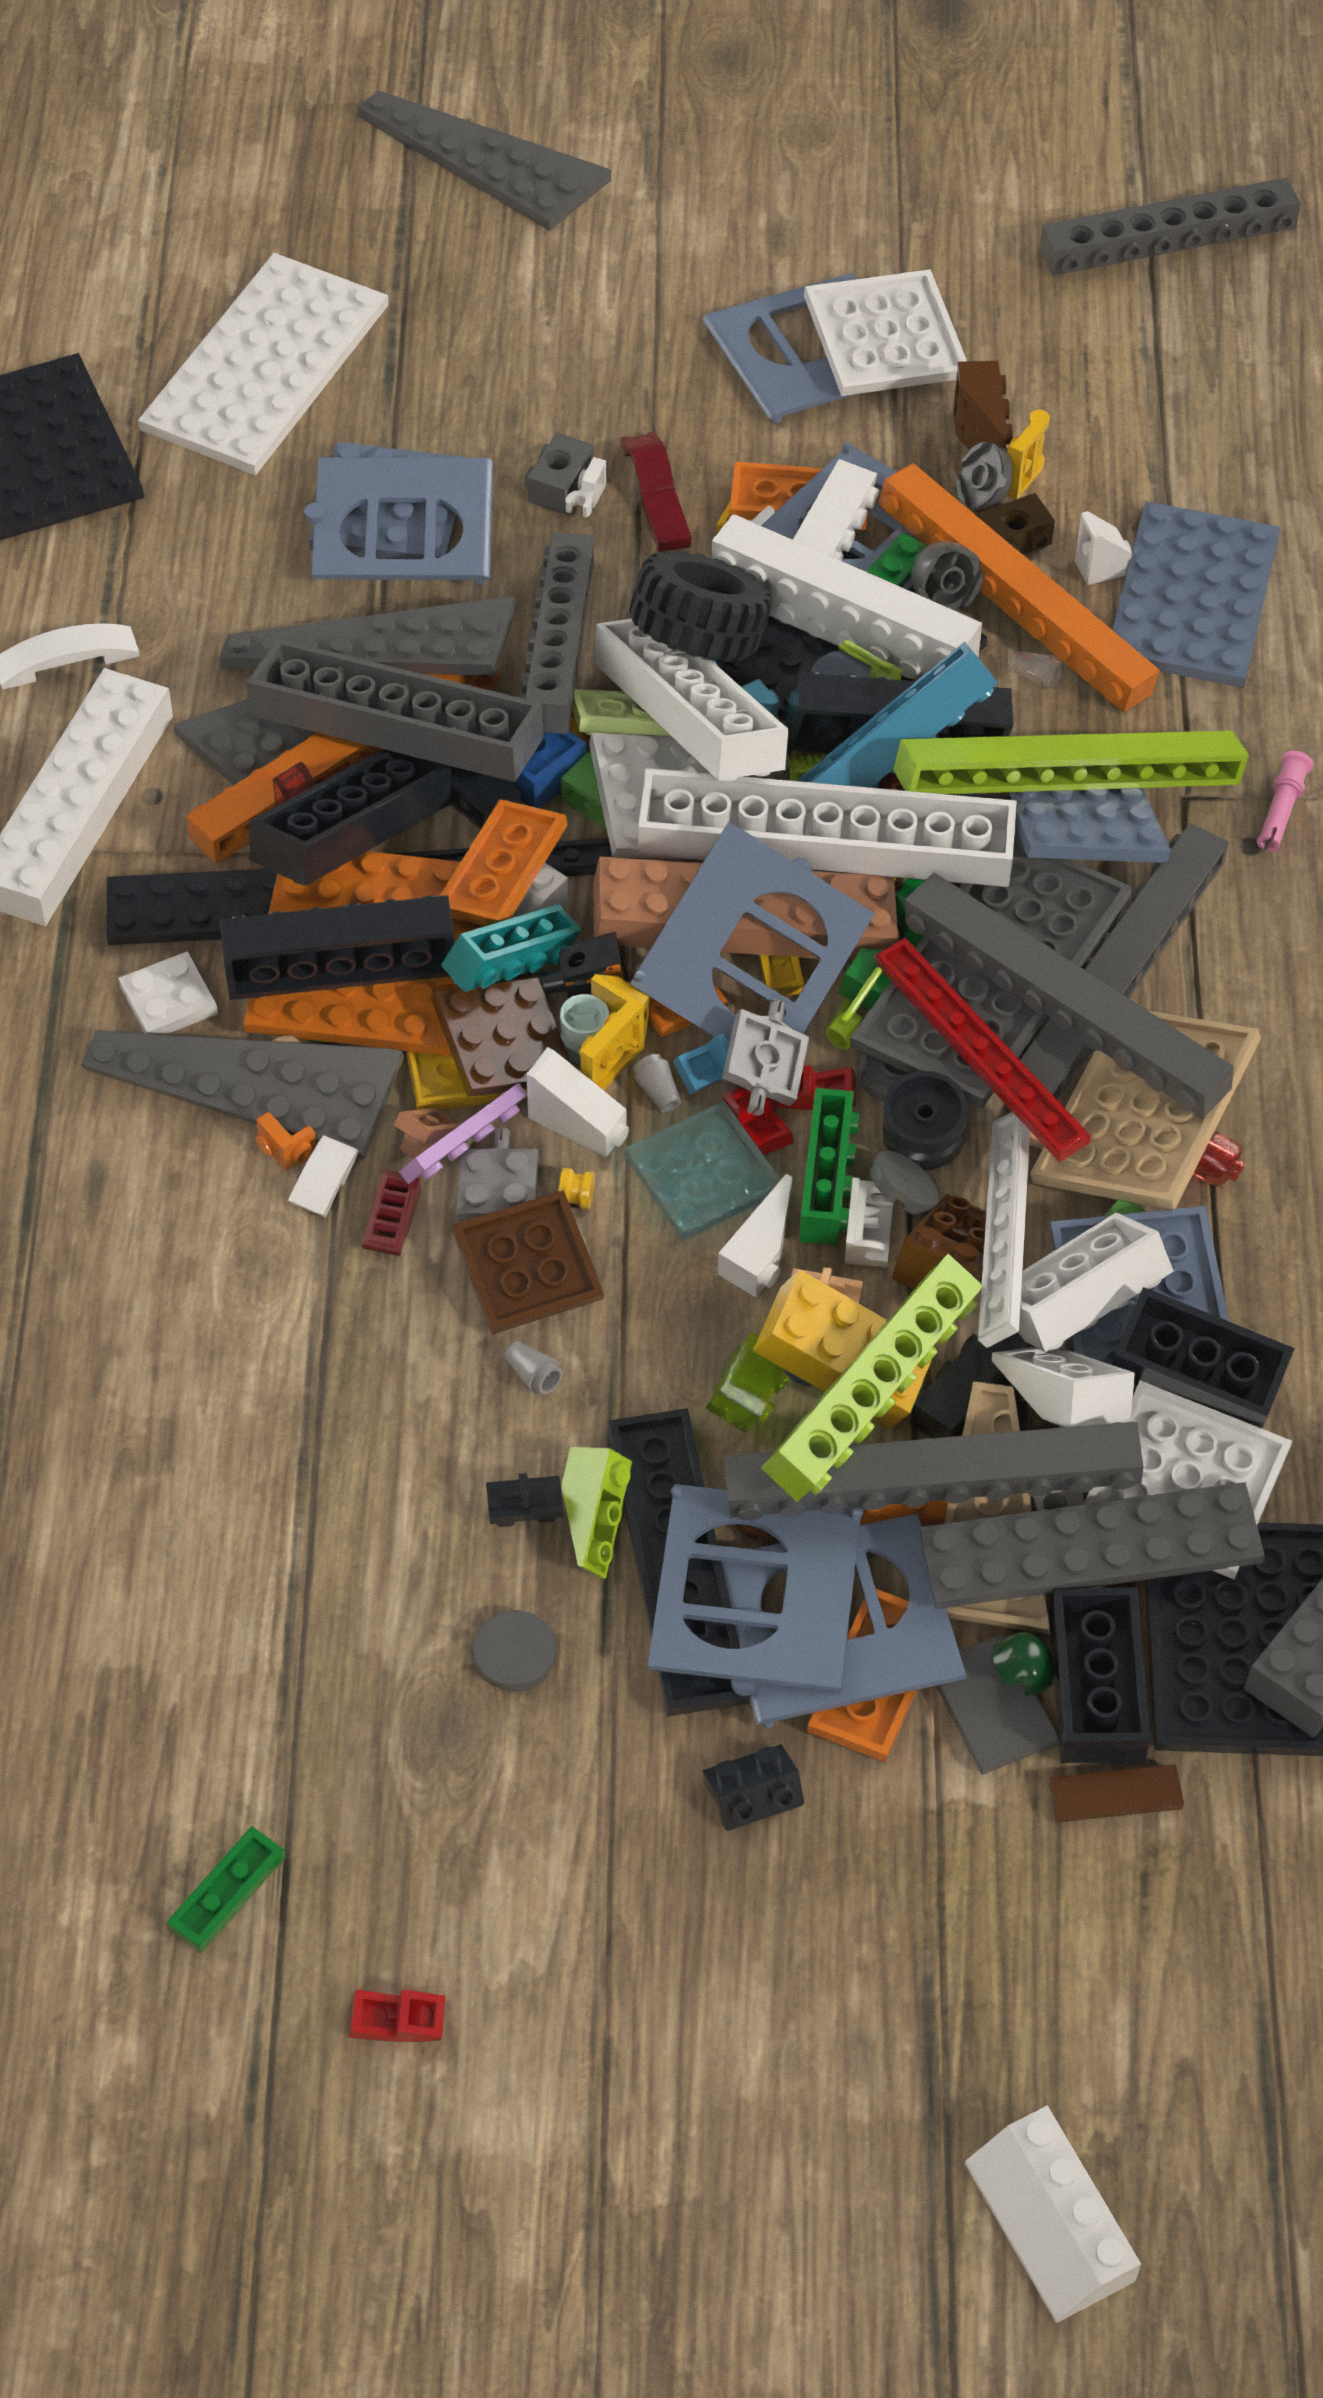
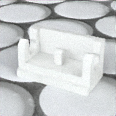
M860 1178L852 1179L844 1264L887 1268L893 1202L889 1201L884 1195H875L874 1193L881 1192L872 1181H862Z

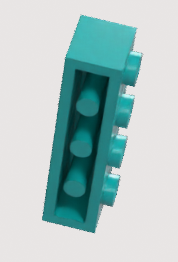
M559 904L460 934L441 966L451 976L454 983L464 992L479 987L484 989L500 980L506 979L509 981L519 974L528 971L534 973L542 967L553 963L555 965L560 964L559 951L564 947L573 945L582 929Z

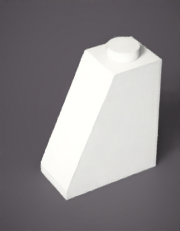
M547 1047L527 1073L528 1118L607 1158L615 1146L620 1147L628 1135L629 1127L626 1126V1108L558 1053Z

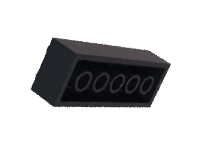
M798 672L785 711V727L788 728L787 749L816 752L833 751L917 680L906 681L892 680L888 677L866 678L849 674L839 676L825 675L818 672ZM994 686L992 694L981 703H973L964 711L965 715L958 723L951 727L945 726L937 733L940 738L1009 736L1014 726L1012 689Z
M382 749L250 820L249 860L265 867L269 871L287 877L297 884L307 886L450 805L452 766Z
M429 895L407 900L391 899L369 904L352 903L340 907H314L302 911H276L264 915H238L232 918L220 919L223 959L230 1000L451 977L441 966L454 945L448 895Z

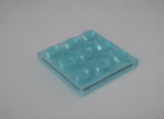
M725 1101L624 1148V1157L683 1241L762 1203L781 1180Z

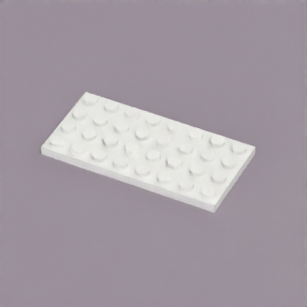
M273 253L138 419L139 430L250 474L257 475L389 305L388 295Z

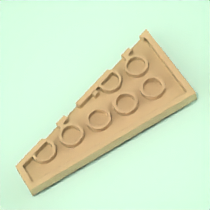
M973 1381L962 1436L1020 1431L1014 1388ZM1028 1493L1011 1494L1009 1497L1001 1500L974 1497L962 1503H948L944 1524L1032 1512L1030 1495ZM1045 1594L946 1608L950 1619L1051 1635Z

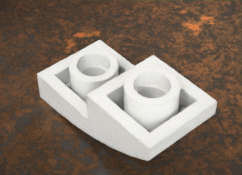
M323 1135L298 1178L288 1199L290 1204L326 1218L340 1185L344 1186L359 1150Z

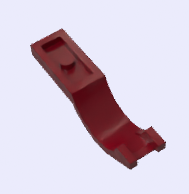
M648 432L646 435L635 437H621L625 456L631 455L635 466L641 504L657 551L663 552L691 547L692 537L674 488L671 466L663 442L654 432Z

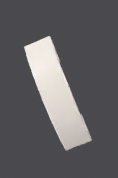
M84 624L49 631L22 641L0 654V685L3 690L36 682L35 672L99 656H103L105 665L140 657L139 650L130 626L119 624Z

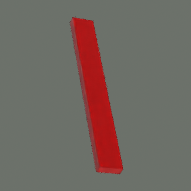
M906 938L901 939L875 955V964L882 969V972L1058 1162L1090 1144L1091 1135Z

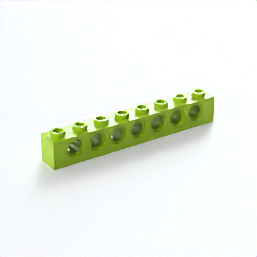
M947 1254L911 1292L762 1465L761 1469L797 1502L809 1491L816 1496L832 1478L827 1471L832 1466L836 1470L839 1469L853 1454L854 1451L848 1447L853 1440L860 1444L874 1429L875 1425L870 1420L875 1415L879 1419L882 1418L895 1404L896 1400L891 1395L896 1390L902 1394L916 1379L917 1375L912 1372L916 1366L923 1369L937 1354L938 1351L933 1347L934 1344L938 1341L943 1345L958 1329L953 1323L958 1317L963 1321L975 1309L978 1303L973 1298L983 1288V1285L952 1256Z

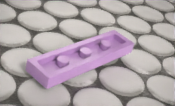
M517 1083L413 1159L399 1173L408 1184L420 1175L426 1181L443 1168V1165L440 1163L443 1158L447 1156L452 1162L468 1150L469 1146L466 1144V1141L473 1137L476 1143H478L495 1130L491 1123L496 1119L503 1124L517 1114L520 1109L516 1104L525 1098L527 1093Z

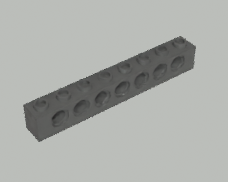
M1288 178L1276 179L1042 225L1040 252L1052 276L1294 229L1297 227L1301 202Z
M553 532L551 546H544L543 566H541L540 587L537 588L536 608H534L533 629L530 630L529 650L526 653V672H523L522 694L519 695V698L542 703L544 733L568 734L594 566V535Z

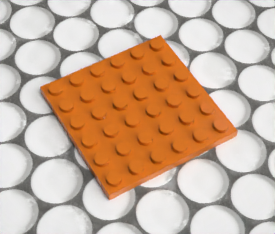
M367 851L307 886L297 884L293 880L277 874L268 914L276 911H302L314 907H340L352 903L369 904L391 899L407 900L429 895L440 896L460 862ZM451 918L454 944L460 934L485 926ZM451 977L249 998L244 1019V1031L274 1036L292 1035L299 1039L452 1057L431 999L436 991L458 989L460 987L454 983Z

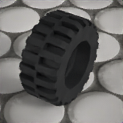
M667 550L662 553H653L642 563L630 602L629 612L632 622L635 626L639 627L642 633L650 635L652 640L663 643L670 649L680 650L694 657H704L707 660L715 661V659H720L723 662H731L733 659L741 661L749 658L758 650L772 608V598L769 590H767L762 582L757 581L755 576L743 572L741 568L735 565L731 566L722 560L706 557V555L698 553L695 555L689 554L687 551L673 552Z

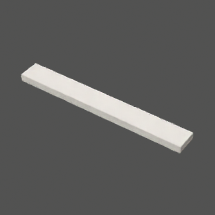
M1013 1112L992 1123L982 1272L983 1288L981 1289L978 1340L986 1348L1019 1332L1030 1130Z

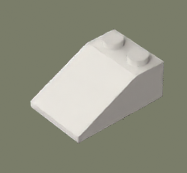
M1033 1347L992 1353V1362L1043 1420L1059 1425V1428L1113 1424L1115 1422L1131 1420L1134 1372L1060 1347L1047 1352Z

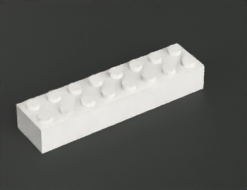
M733 514L712 540L711 559L716 558L728 565H735L741 568L743 572L755 576L757 581L762 582L766 586L772 598L770 616L837 646L843 643L844 640H849L876 657L902 668V675L906 678L919 680L963 642H966L977 657L979 656L981 622Z
M632 619L596 624L594 664L716 779L731 782L737 780L738 777L750 775L767 776L771 772L785 770L788 728L714 662L704 657L687 655L686 652L680 650L675 651L663 643L652 640L650 635L642 633L639 627L634 625Z
M106 668L102 670L0 834V912L46 927L171 721L173 712L169 688Z

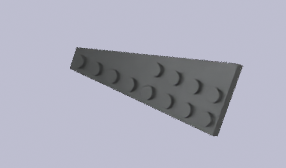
M377 91L357 107L358 117L549 231L611 181V170L382 91Z
M501 597L229 634L219 659L223 669H256L277 639H282L421 674L495 676L517 607L515 597Z
M95 1030L81 1065L85 1070L257 1124V1118L269 1111L290 1135L293 1136L305 1127L311 1126L315 1131L317 1144L324 1135L358 1149L359 1153L357 1156L365 1159L404 1055L402 1051L384 1048Z

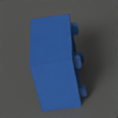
M570 730L568 734L544 733L543 740L515 782L521 791V800L528 806L540 808L560 793L561 778L587 753L586 743Z

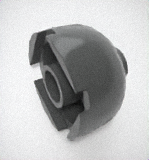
M945 540L930 544L919 553L913 563L911 579L915 593L952 610L960 606L965 608L979 593L983 581V572L979 570V557L970 549L957 542Z

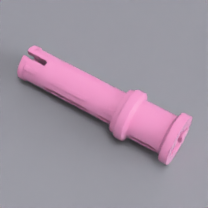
M1287 751L1282 755L1280 775L1274 778L1272 784L1275 794L1262 831L1257 839V844L1261 849H1264L1266 841L1270 839L1267 848L1269 852L1277 851L1280 848V842L1294 802L1303 795L1305 776L1311 772L1313 767L1312 759L1300 751Z

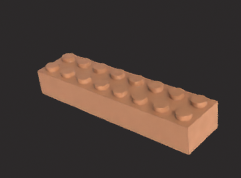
M599 856L593 880L594 938L616 932L620 946L651 948L702 863ZM820 871L811 872L875 913L847 961H854L862 947L885 949L897 942L898 928L894 877ZM771 893L754 899L755 904L826 947L827 940L824 925L816 911L808 903L798 897L784 893ZM747 913L742 915L721 950L724 953L798 956L801 958L818 959Z

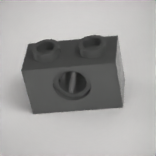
M556 432L551 442L543 446L534 467L531 466L526 473L525 486L528 487V502L566 514V497L569 493L580 490L577 487L579 475L583 469L587 470L594 457V444Z

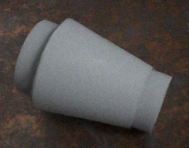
M651 1054L635 1064L633 1067L636 1074L634 1080L659 1107L661 1112H669L680 1105L681 1099L678 1096L669 1063L666 1059H662L659 1054Z
M519 1341L510 1345L505 1353V1360L532 1392L546 1395L559 1385L563 1371L556 1359Z

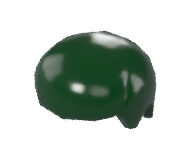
M1020 1632L993 1646L992 1658L995 1668L1007 1685L1023 1684L1027 1686V1689L1024 1691L1026 1696L1033 1693H1042L1052 1685L1055 1664L1051 1651L1039 1638L1026 1632Z

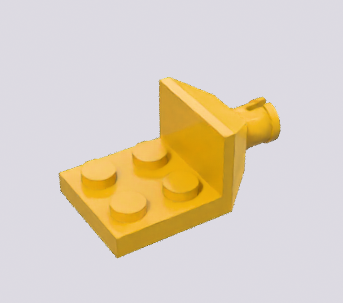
M595 974L591 979V995L600 998L606 1003L609 1016L606 1018L601 1030L594 1037L589 1036L582 1043L579 1050L580 1072L604 1091L644 1049L649 1019V1001L652 997L618 976Z

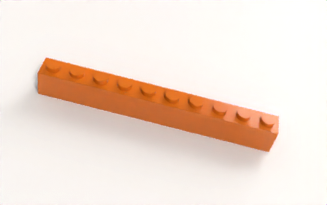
M912 463L884 479L878 505L886 513L890 514L927 546L946 540L960 543L975 553L980 560L978 561L979 570L983 572V581L979 591L1029 632L1032 637L1036 638L1055 654L1058 659L1068 665L1083 680L1101 693L1109 702L1125 713L1152 695L1161 670L919 467Z
M498 667L495 676L425 674L486 690H491L499 685ZM315 732L304 742L291 750L283 752L277 759L262 768L254 770L250 776L234 786L227 787L221 794L207 803L197 806L191 813L186 815L189 837L215 864H218L249 844L250 820L382 749Z

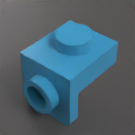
M723 1033L715 1036L709 1043L678 1056L673 1061L690 1095L724 1080L722 1079L729 1042Z

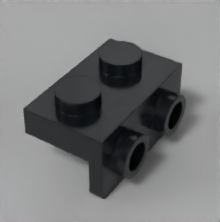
M782 1744L774 1747H765L756 1753L735 1760H726L720 1762L717 1766L702 1770L705 1785L718 1805L721 1822L726 1831L800 1807L804 1804L799 1771Z

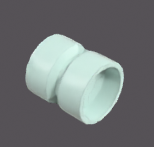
M589 994L576 995L565 1001L561 1007L560 1036L569 1060L576 1064H580L579 1050L582 1043L589 1036L594 1037L601 1030L606 1018L609 1016L606 1003L596 996Z

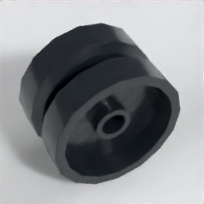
M916 1071L899 1078L890 1086L884 1098L883 1142L887 1150L906 1156L923 1170H934L948 1165L960 1154L966 1141L967 1099L962 1088L950 1077L935 1071Z

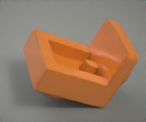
M269 1111L256 1119L258 1129L256 1142L266 1156L272 1155L286 1171L296 1164L306 1162L317 1146L315 1131L311 1126H307L291 1136Z

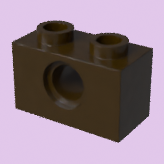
M1036 493L975 514L1022 555L1034 550H1041L1052 544L1055 519Z

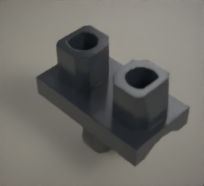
M518 1473L519 1479L486 1482L490 1524L505 1527L513 1526L515 1522L537 1520L539 1523L554 1522L556 1518L564 1517L559 1475L528 1478L527 1473Z

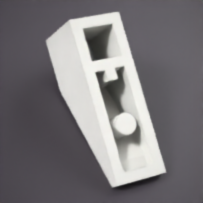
M788 1174L780 1180L718 1253V1275L754 1297H757L765 1286L768 1288L772 1287L781 1273L779 1266L792 1196L793 1177Z

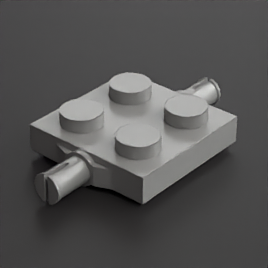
M780 999L770 1000L767 1016H758L741 1009L735 1015L722 1079L744 1087L751 1092L747 1111L750 1114L754 1111L753 1115L763 1114L766 1097L791 1106L797 1100L809 1036L794 1031L783 1023L782 1018L786 1003L783 1000L779 1003Z
M497 1128L494 1130L493 1148L468 1149L461 1154L456 1209L457 1221L463 1222L537 1199L538 1149L509 1148L510 1130L503 1128L501 1135V1129Z

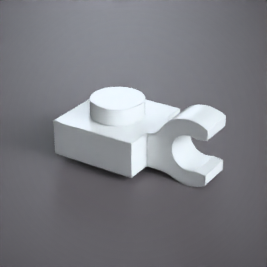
M593 457L587 470L583 469L581 471L577 485L580 490L573 491L567 495L566 512L570 513L574 506L581 505L583 506V517L587 518L591 514L592 508H595L606 486V460Z

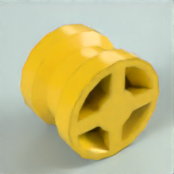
M564 1167L560 1177L558 1192L564 1190L569 1204H576L582 1210H589L594 1192L595 1172L586 1171L583 1174L575 1173L572 1168Z

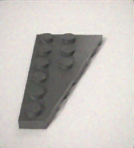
M249 699L173 724L175 734L233 786L250 776L254 770L269 764L283 752L291 750L315 733L314 731L251 716Z

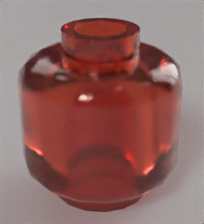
M1215 1130L1193 1174L1216 1187L1224 1185L1228 1179L1235 1182L1246 1163L1240 1159L1242 1155L1241 1144Z

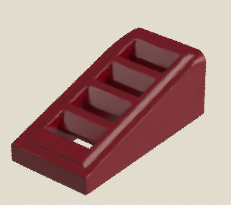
M383 1170L363 1238V1249L396 1256L401 1255L421 1195L419 1177L408 1184L399 1172ZM386 1202L403 1205L404 1207L399 1208L386 1205ZM381 1217L399 1220L400 1222L395 1223L381 1220ZM379 1230L396 1234V1237L390 1238L376 1235V1232Z

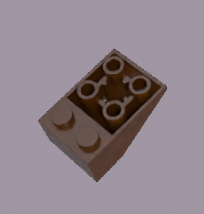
M961 361L957 363L953 404L955 433L968 450L981 442L998 444L1007 450L1006 445H1009L1013 439L1012 424H1006L1010 413L1009 399H1003V395H1006V375H1000L998 361Z
M946 1194L904 1239L891 1279L915 1289L924 1277L949 1254L982 1284L986 1211L971 1205L969 1201L962 1197Z

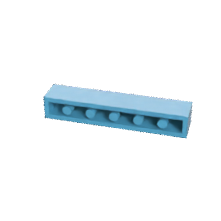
M963 642L796 781L877 788L880 784L879 781L889 772L891 774L895 773L893 769L901 739L936 738V734L945 726L951 727L958 723L965 715L964 711L973 703H981L992 694L993 687L998 682L966 642Z

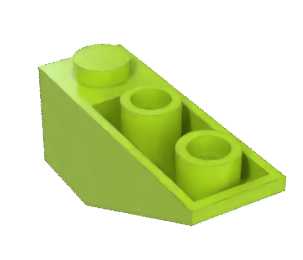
M570 1447L561 1487L578 1567L593 1575L606 1579L609 1563L613 1557V1545L617 1527L622 1516L621 1509L625 1491L630 1480L632 1461L610 1448Z

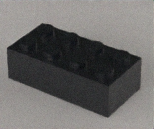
M1143 1287L1111 1365L1134 1372L1135 1385H1138L1141 1380L1262 1429L1295 1348Z
M1053 1588L1049 1607L1052 1658L1055 1664L1054 1687L1060 1763L1145 1762L1151 1736L1137 1588Z

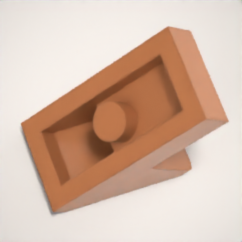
M437 1108L399 1112L394 1123L395 1127L405 1132V1138L400 1146V1150L413 1159L461 1125V1123Z

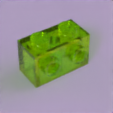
M752 1332L735 1349L705 1409L744 1433H747L756 1422L761 1425L765 1422L774 1407V1404L769 1401L773 1392L778 1394L788 1379V1376L780 1366L753 1352L759 1336Z

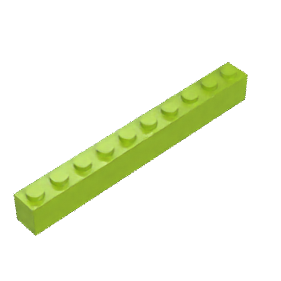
M1232 730L901 739L893 771L905 791L935 794L1240 785L1249 754Z

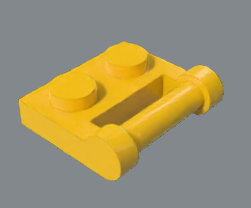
M1044 410L1032 411L1029 416L1028 427L1019 437L1015 436L1008 446L1007 452L1011 458L1013 472L1011 485L1006 496L1014 500L1019 499L1044 467L1045 458L1042 454L1044 434L1050 422V415Z

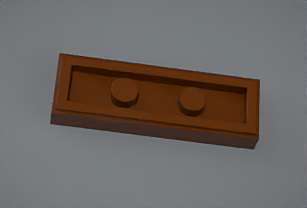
M1176 1764L1050 1777L1049 1780L1056 1823L1181 1810L1184 1805Z

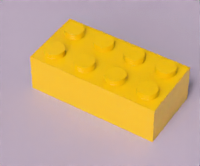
M799 1269L780 1287L753 1352L826 1392L886 1323L887 1319ZM931 1361L923 1369L916 1366L912 1371L917 1375L916 1379L902 1394L896 1390L891 1395L896 1400L895 1404L882 1418L879 1419L875 1415L872 1420L891 1429L909 1415Z

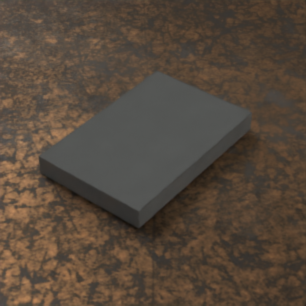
M1004 1634L960 1650L959 1653L966 1673V1679L936 1685L981 1775L1057 1746L1059 1742V1737L1036 1694L1033 1693L1026 1696L1024 1691L1027 1689V1686L1023 1684L1007 1685L995 1668L992 1658L993 1646L1006 1639Z

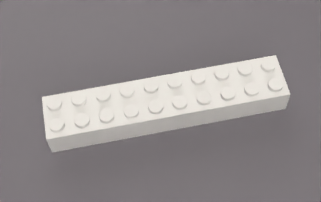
M646 768L638 824V854L705 860L727 822L730 821L788 859L794 860L797 857L806 859L812 866V870L924 880L932 873H936L948 882L1009 887L1017 801L752 777H738L735 781L724 782L716 779L712 774Z

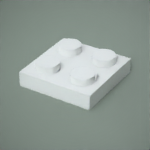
M188 951L118 978L120 988L145 1034L166 1035L218 1014L217 1005Z

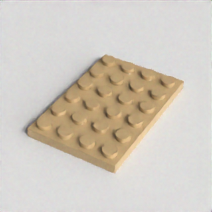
M1149 1011L1234 1066L1232 1089L1204 1118H1201L1194 1112L1181 1108L1173 1098L1162 1091L1152 1089L1144 1079L1132 1071L1120 1068L1112 1058L1100 1050L1095 1051L1065 1106L1066 1110L1091 1135L1090 1144L1061 1162H1058L1044 1147L1030 1172L1033 1184L1175 1211L1261 1040L1259 1030L1257 1028Z

